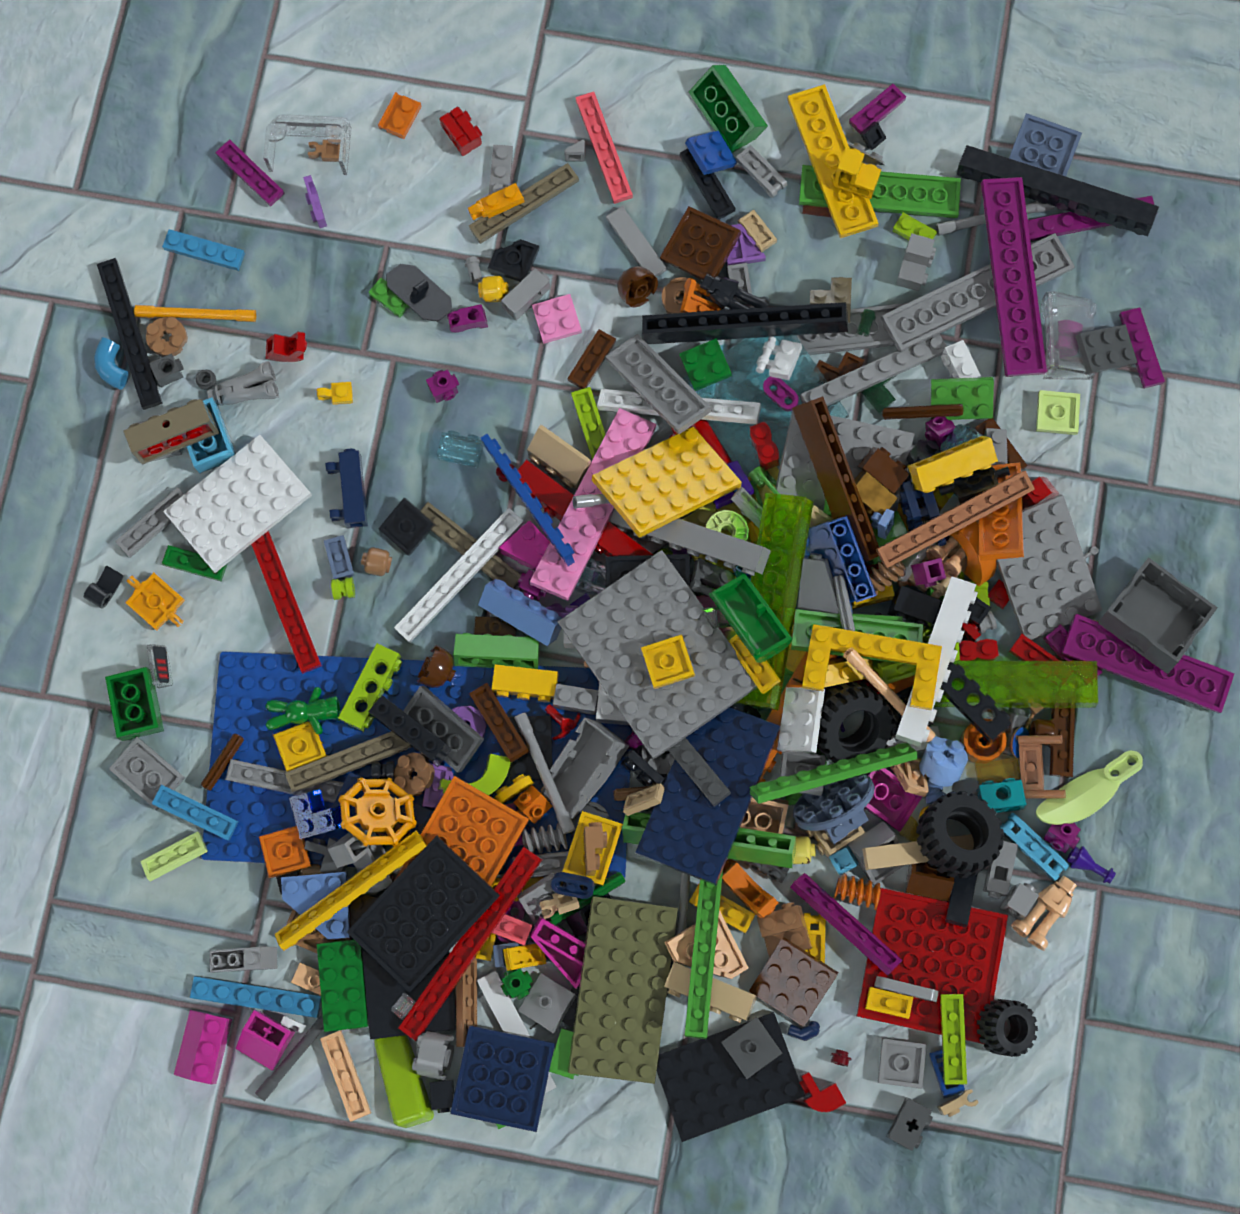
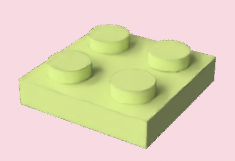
M1039 390L1036 431L1077 435L1079 431L1080 394Z

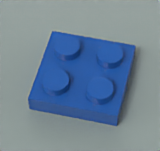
M719 131L690 137L685 142L704 175L729 169L737 164L735 157Z

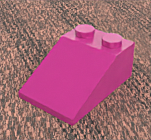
M886 768L866 773L871 778L875 790L872 799L864 809L900 832L923 796L905 792L897 777Z

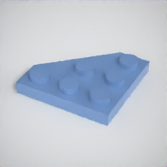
M347 872L281 877L282 899L301 915L348 881ZM349 905L339 910L331 919L324 921L315 929L327 939L351 938L347 933L350 929Z

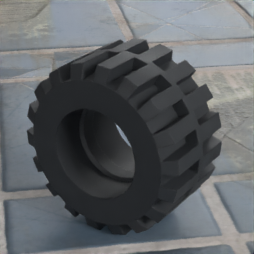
M998 999L990 1001V1004L984 1006L985 1011H980L979 1016L981 1018L977 1020V1025H979L977 1034L981 1035L979 1040L981 1043H985L983 1047L986 1050H990L991 1053L1018 1057L1021 1054H1026L1028 1052L1027 1048L1033 1047L1032 1041L1037 1038L1035 1031H1038V1026H1035L1037 1019L1032 1016L1034 1012L1028 1009V1005L1020 1001ZM1007 1018H1009L1011 1025L1010 1033L1005 1037L1004 1024Z

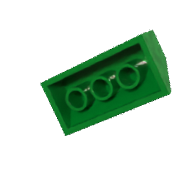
M712 65L688 91L713 129L720 132L732 153L756 140L768 127L726 65Z

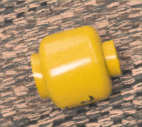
M501 276L483 277L482 281L478 283L479 297L483 298L487 303L501 302L505 294L509 292L508 283L504 282Z

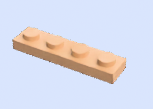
M342 1030L320 1038L350 1122L371 1114L372 1112Z

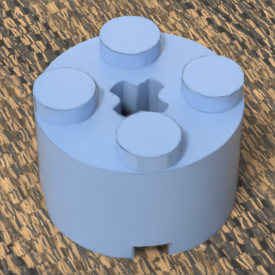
M935 736L927 744L920 761L919 769L923 776L926 774L930 778L929 781L938 786L949 787L954 782H958L968 761L964 744L958 740L952 741Z

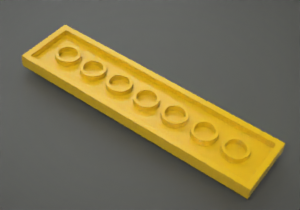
M825 84L788 95L787 101L840 239L878 227L879 223L869 198L834 186L838 165L845 147L849 148Z

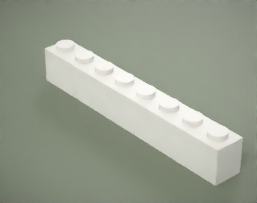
M951 576L928 644L942 646L932 710L910 707L911 691L895 739L920 747L922 741H927L930 730L926 729L928 722L934 721L937 710L933 709L935 702L940 703L944 690L940 689L942 682L947 683L951 672L947 667L949 662L954 663L958 652L954 650L956 642L961 643L964 631L961 630L962 624L968 623L971 614L968 611L969 604L975 603L978 592L974 591L976 584Z

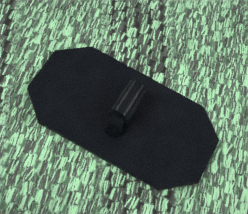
M399 264L386 274L387 287L423 320L438 322L452 311L451 297L416 266Z

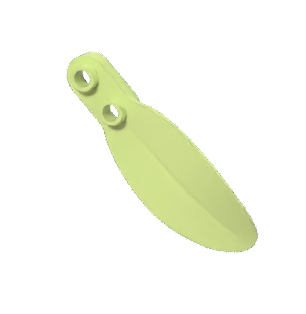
M1127 751L1107 764L1105 768L1087 772L1070 781L1059 789L1066 791V798H1047L1038 806L1036 810L1037 818L1048 824L1063 825L1065 823L1078 822L1091 816L1114 796L1122 782L1141 770L1143 766L1141 754L1137 751Z

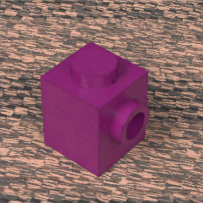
M941 558L911 565L916 585L924 584L925 588L937 585L938 580L946 579Z

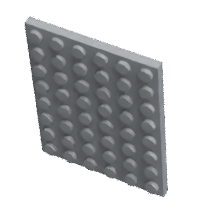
M662 550L558 621V624L653 759L663 754L757 688L738 660L734 648ZM682 634L695 676L654 689L641 647Z

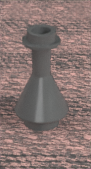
M1010 707L1006 713L1011 718L1009 720L1011 726L1007 729L1006 747L1001 753L1007 756H1013L1011 752L1013 733L1017 728L1023 727L1028 721L1024 710Z

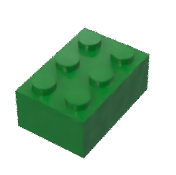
M143 667L105 677L116 737L118 739L127 741L136 737L164 732L153 672L149 668Z

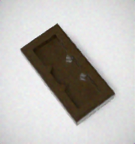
M475 616L474 635L491 634L493 636L512 635L516 637L517 628L499 617Z

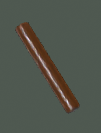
M962 404L884 408L882 416L884 420L963 415L964 408Z

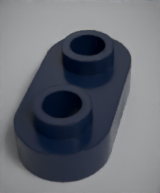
M558 872L553 876L551 888L554 892L561 895L587 899L593 895L595 884L592 879L586 876Z

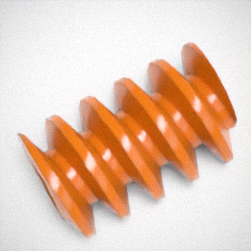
M843 873L838 878L833 899L838 894L841 895V901H844L849 896V903L852 904L856 898L858 906L865 901L866 908H869L873 903L874 910H876L881 893L880 883H876L872 888L870 880L864 885L863 878H859L857 883H855V876H851L847 881V875Z

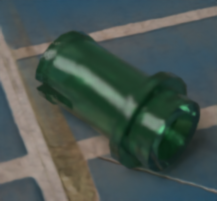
M864 309L861 312L860 316L862 318L856 331L857 334L862 336L864 333L865 337L869 336L873 320H876V313L874 311Z

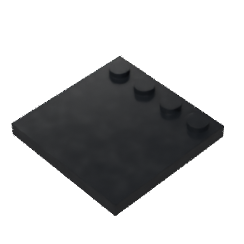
M362 951L370 1040L406 1035L398 1027L444 963L450 951L410 993L367 951ZM453 990L423 1033L427 1031L439 1032L456 1029Z

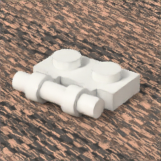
M770 336L763 345L762 355L758 357L756 371L763 373L764 369H770L769 374L771 377L790 380L801 353L802 344L782 340L780 346L775 345L776 338ZM771 354L776 355L774 360L769 359Z

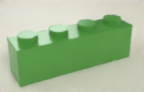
M456 634L453 653L454 665L494 668L496 664L538 669L540 643L531 636Z

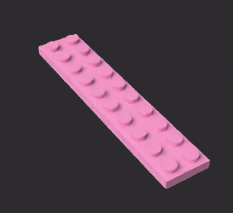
M619 408L574 496L602 494L593 483L592 475L644 451L656 429V424ZM571 501L558 529L564 536L562 539L564 544L569 543L575 553L572 556L575 563L567 566L550 542L530 580V585L568 601L615 508L612 504L575 509Z

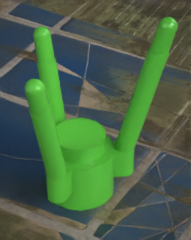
M762 466L755 468L749 473L751 478L749 482L754 489L758 504L763 509L764 505L757 485L760 488L767 485L781 502L784 501L783 497L775 489L777 481Z

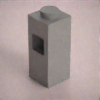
M535 268L501 300L502 308L517 321L550 290V278L543 271L539 272Z
M1003 841V848L1000 850L999 856L988 866L983 891L988 892L989 897L1001 899V896L1008 895L1018 844Z

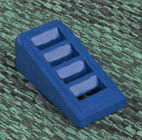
M942 1050L929 1053L943 1099L962 1094L965 1091L963 1084H957V1087L946 1089L947 1085H944L943 1071L940 1072L939 1069L943 1067V1062L937 1063L936 1059L943 1058Z

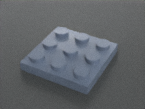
M1026 113L1009 159L1066 176L1082 132Z

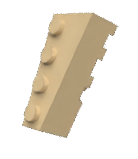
M676 962L673 963L664 987L669 989L667 993L679 998L681 994L689 996L690 968ZM713 978L710 1011L721 1014V1011L730 1014L729 1019L741 1023L742 1019L748 1022L757 996Z

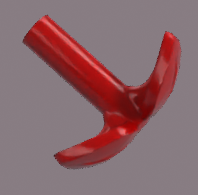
M551 704L545 708V711L561 726V733L552 737L553 740L567 736L570 730H573L579 722V713L572 720L564 718Z

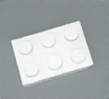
M786 687L777 746L778 751L816 753L825 689L822 692L802 687Z

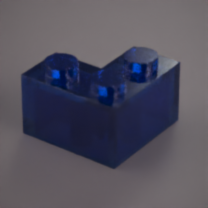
M320 789L289 797L300 839L342 828L340 826L342 822L341 806L325 809Z

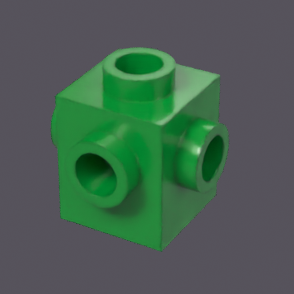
M520 968L504 973L505 977L501 979L504 984L501 985V988L506 997L510 995L512 999L517 997L520 1000L530 994L528 990L532 988L530 983L533 980L527 970L523 972ZM514 979L520 981V986L517 988L512 985Z

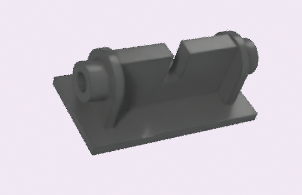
M744 862L751 870L759 871L767 875L769 879L780 883L784 881L790 869L754 862Z

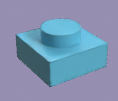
M849 846L829 856L839 875L859 865Z

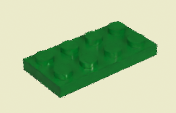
M355 940L317 944L324 1032L369 1027L362 947Z

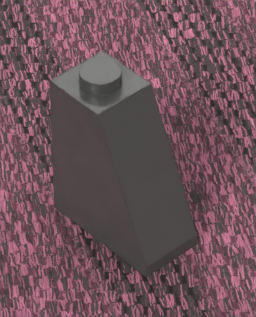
M810 553L809 556L803 558L797 608L839 614L833 575L828 559L822 558L821 554Z

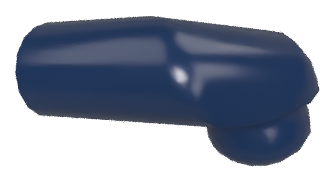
M810 1021L809 1025L804 1028L791 1024L787 1035L807 1041L819 1034L820 1025L816 1021Z

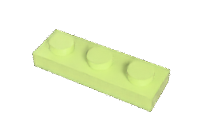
M197 831L140 862L147 879L151 882L208 852L201 834Z

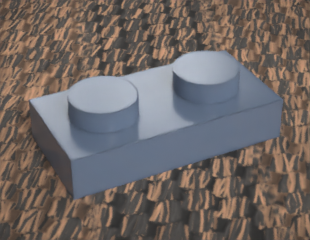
M344 535L324 540L333 579L340 580L354 576Z

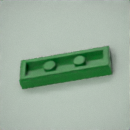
M170 545L167 546L162 561L163 566L222 582L227 567L226 564L214 573L198 553Z

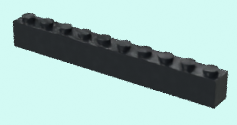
M966 145L958 165V176L980 183L983 179L1022 177L1025 198L1036 200L1041 204H1049L1060 210L1076 213L1078 216L1095 219L1097 222L1107 223L1118 229H1126L1137 235L1148 237L1159 209L1157 205Z
M846 302L642 315V335L647 344L711 341L716 338L717 340L848 332Z

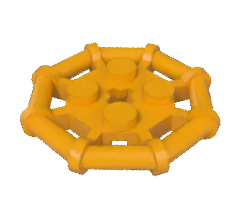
M361 777L357 779V783L344 795H340L338 800L341 806L342 818L340 826L342 829L349 831L366 847L368 845H392L394 847L417 824L414 817L413 795L405 792L389 777L388 779H364ZM384 787L383 790H370V788ZM388 789L392 791L395 795H397L399 799H397L396 797L392 798L390 796V793L388 792ZM359 791L364 792L361 798H353ZM349 805L355 807L356 816L350 817ZM401 805H405L406 816L400 813ZM375 807H379V810L383 811V813L376 814L373 811ZM397 822L403 823V825L394 833L392 828L395 826V824ZM360 823L364 830H368L367 835L354 824ZM372 832H386L388 836L371 835Z

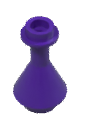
M1084 846L1080 848L1075 847L1067 857L1070 868L1091 870L1104 878L1103 883L1107 882L1110 884L1116 875L1113 868L1107 870L1096 864Z

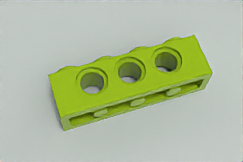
M376 643L338 717L340 721L364 732L365 728L371 726L374 717L368 711L383 695L384 691L390 689L393 682L391 678L394 672H398L402 665V657L399 653ZM379 666H387L384 674H377L376 671ZM370 684L377 685V690L374 693L367 692V687ZM362 702L367 703V709L364 712H358V705Z

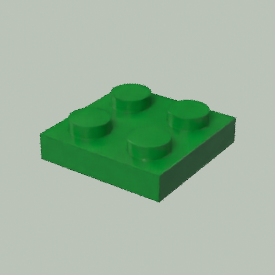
M717 338L679 353L694 391L732 376Z

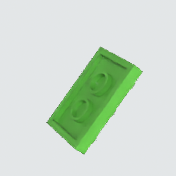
M993 377L931 379V405H963V415L946 417L948 420L993 418Z

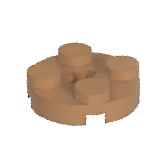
M674 278L663 288L662 305L667 314L681 313L682 302L677 300L676 297H679L681 293L684 295V285L688 278ZM694 291L695 295L702 297V294Z
M175 317L159 318L150 323L146 329L148 347L152 352L161 357L171 353L173 356L178 355L188 340L186 329ZM164 334H172V336L169 337V341H165L164 339H162Z
M409 753L408 755H402L398 759V764L395 768L394 783L408 794L419 796L423 794L421 793L432 785L435 775L434 767L422 754ZM415 770L417 776H414L412 780L411 774Z

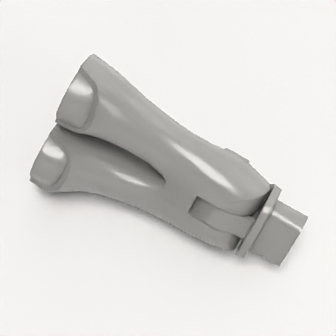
M263 362L255 370L243 376L215 385V388L207 390L208 399L212 397L216 404L219 403L220 406L248 400L279 398L278 387L275 383L276 377L270 362Z

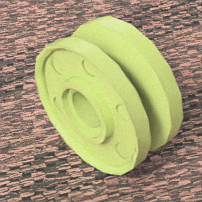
M723 510L716 512L709 518L705 528L718 532L728 530L733 537L745 541L748 539L749 528L747 522L740 514L734 511Z

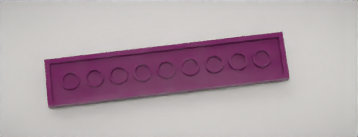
M1022 177L983 179L981 181L1005 377L1046 374L1047 366Z

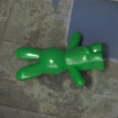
M315 687L308 704L301 700H295L290 703L270 700L265 705L268 711L285 714L270 718L266 722V727L269 730H274L289 723L302 724L309 720L314 732L320 735L323 732V728L319 720L334 719L340 721L338 719L340 715L339 699L335 696L319 700L322 690L320 687Z

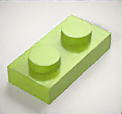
M904 212L892 230L907 240L910 239L911 233L934 239L938 232Z

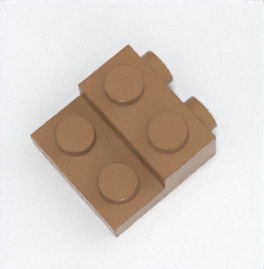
M600 822L589 823V827L584 828L586 876H595L596 870H599L600 867L599 854H602L603 848H606L607 831L603 832L602 823Z
M794 902L781 905V910L773 911L764 918L757 916L760 932L765 940L769 958L782 937H785L803 950L812 949L802 908L799 905H794Z

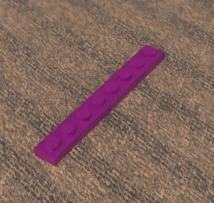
M1152 195L1136 198L1154 204ZM1073 212L1028 220L1030 242L1044 239L1054 233L1057 236L1111 226L1107 223L1097 222L1095 219L1078 216Z

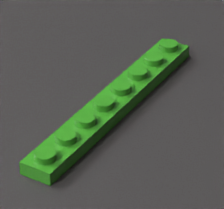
M899 743L891 748L878 749L876 752L860 754L848 760L842 759L830 765H820L812 770H803L794 775L781 776L773 781L760 782L750 787V795L758 804L915 760L917 759V751L908 743Z
M723 870L717 885L700 880L685 1037L707 1039Z

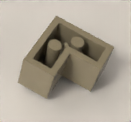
M831 277V290H810V304L846 302L848 323H850L852 278Z

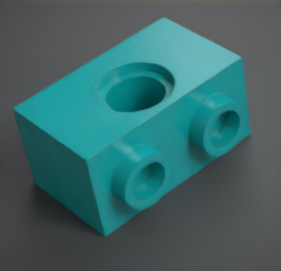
M1008 778L1002 780L1001 783L985 781L976 790L978 799H984L988 802L987 805L990 809L993 808L996 813L1023 810L1027 805L1022 780L1015 781V778ZM996 792H1003L1006 799H999L996 796Z

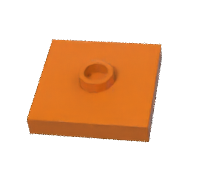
M301 825L259 837L270 879L312 867L308 850L304 849L306 842Z

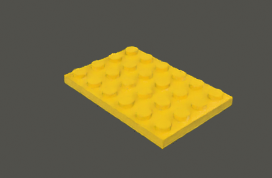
M694 427L592 475L593 483L639 538L740 488L742 484L740 479Z

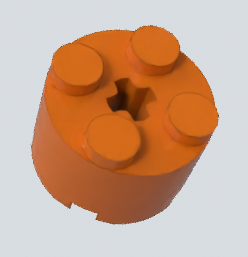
M983 718L985 721H992L991 719ZM969 724L964 729L960 737V742L964 744L968 760L977 764H986L995 760L1004 751L1007 742L1004 732L991 744L972 724ZM983 737V740L987 743L982 745V742H979L980 738Z

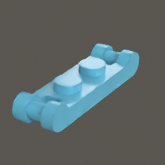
M1011 813L1008 816L1009 820L1005 824L1002 823L1000 829H1003L1004 835L1014 844H1018V848L1055 882L1060 877L1059 874L1063 870H1067L1069 864L1015 813ZM1015 825L1020 829L1016 834L1011 830ZM1052 860L1056 863L1053 868L1048 865Z

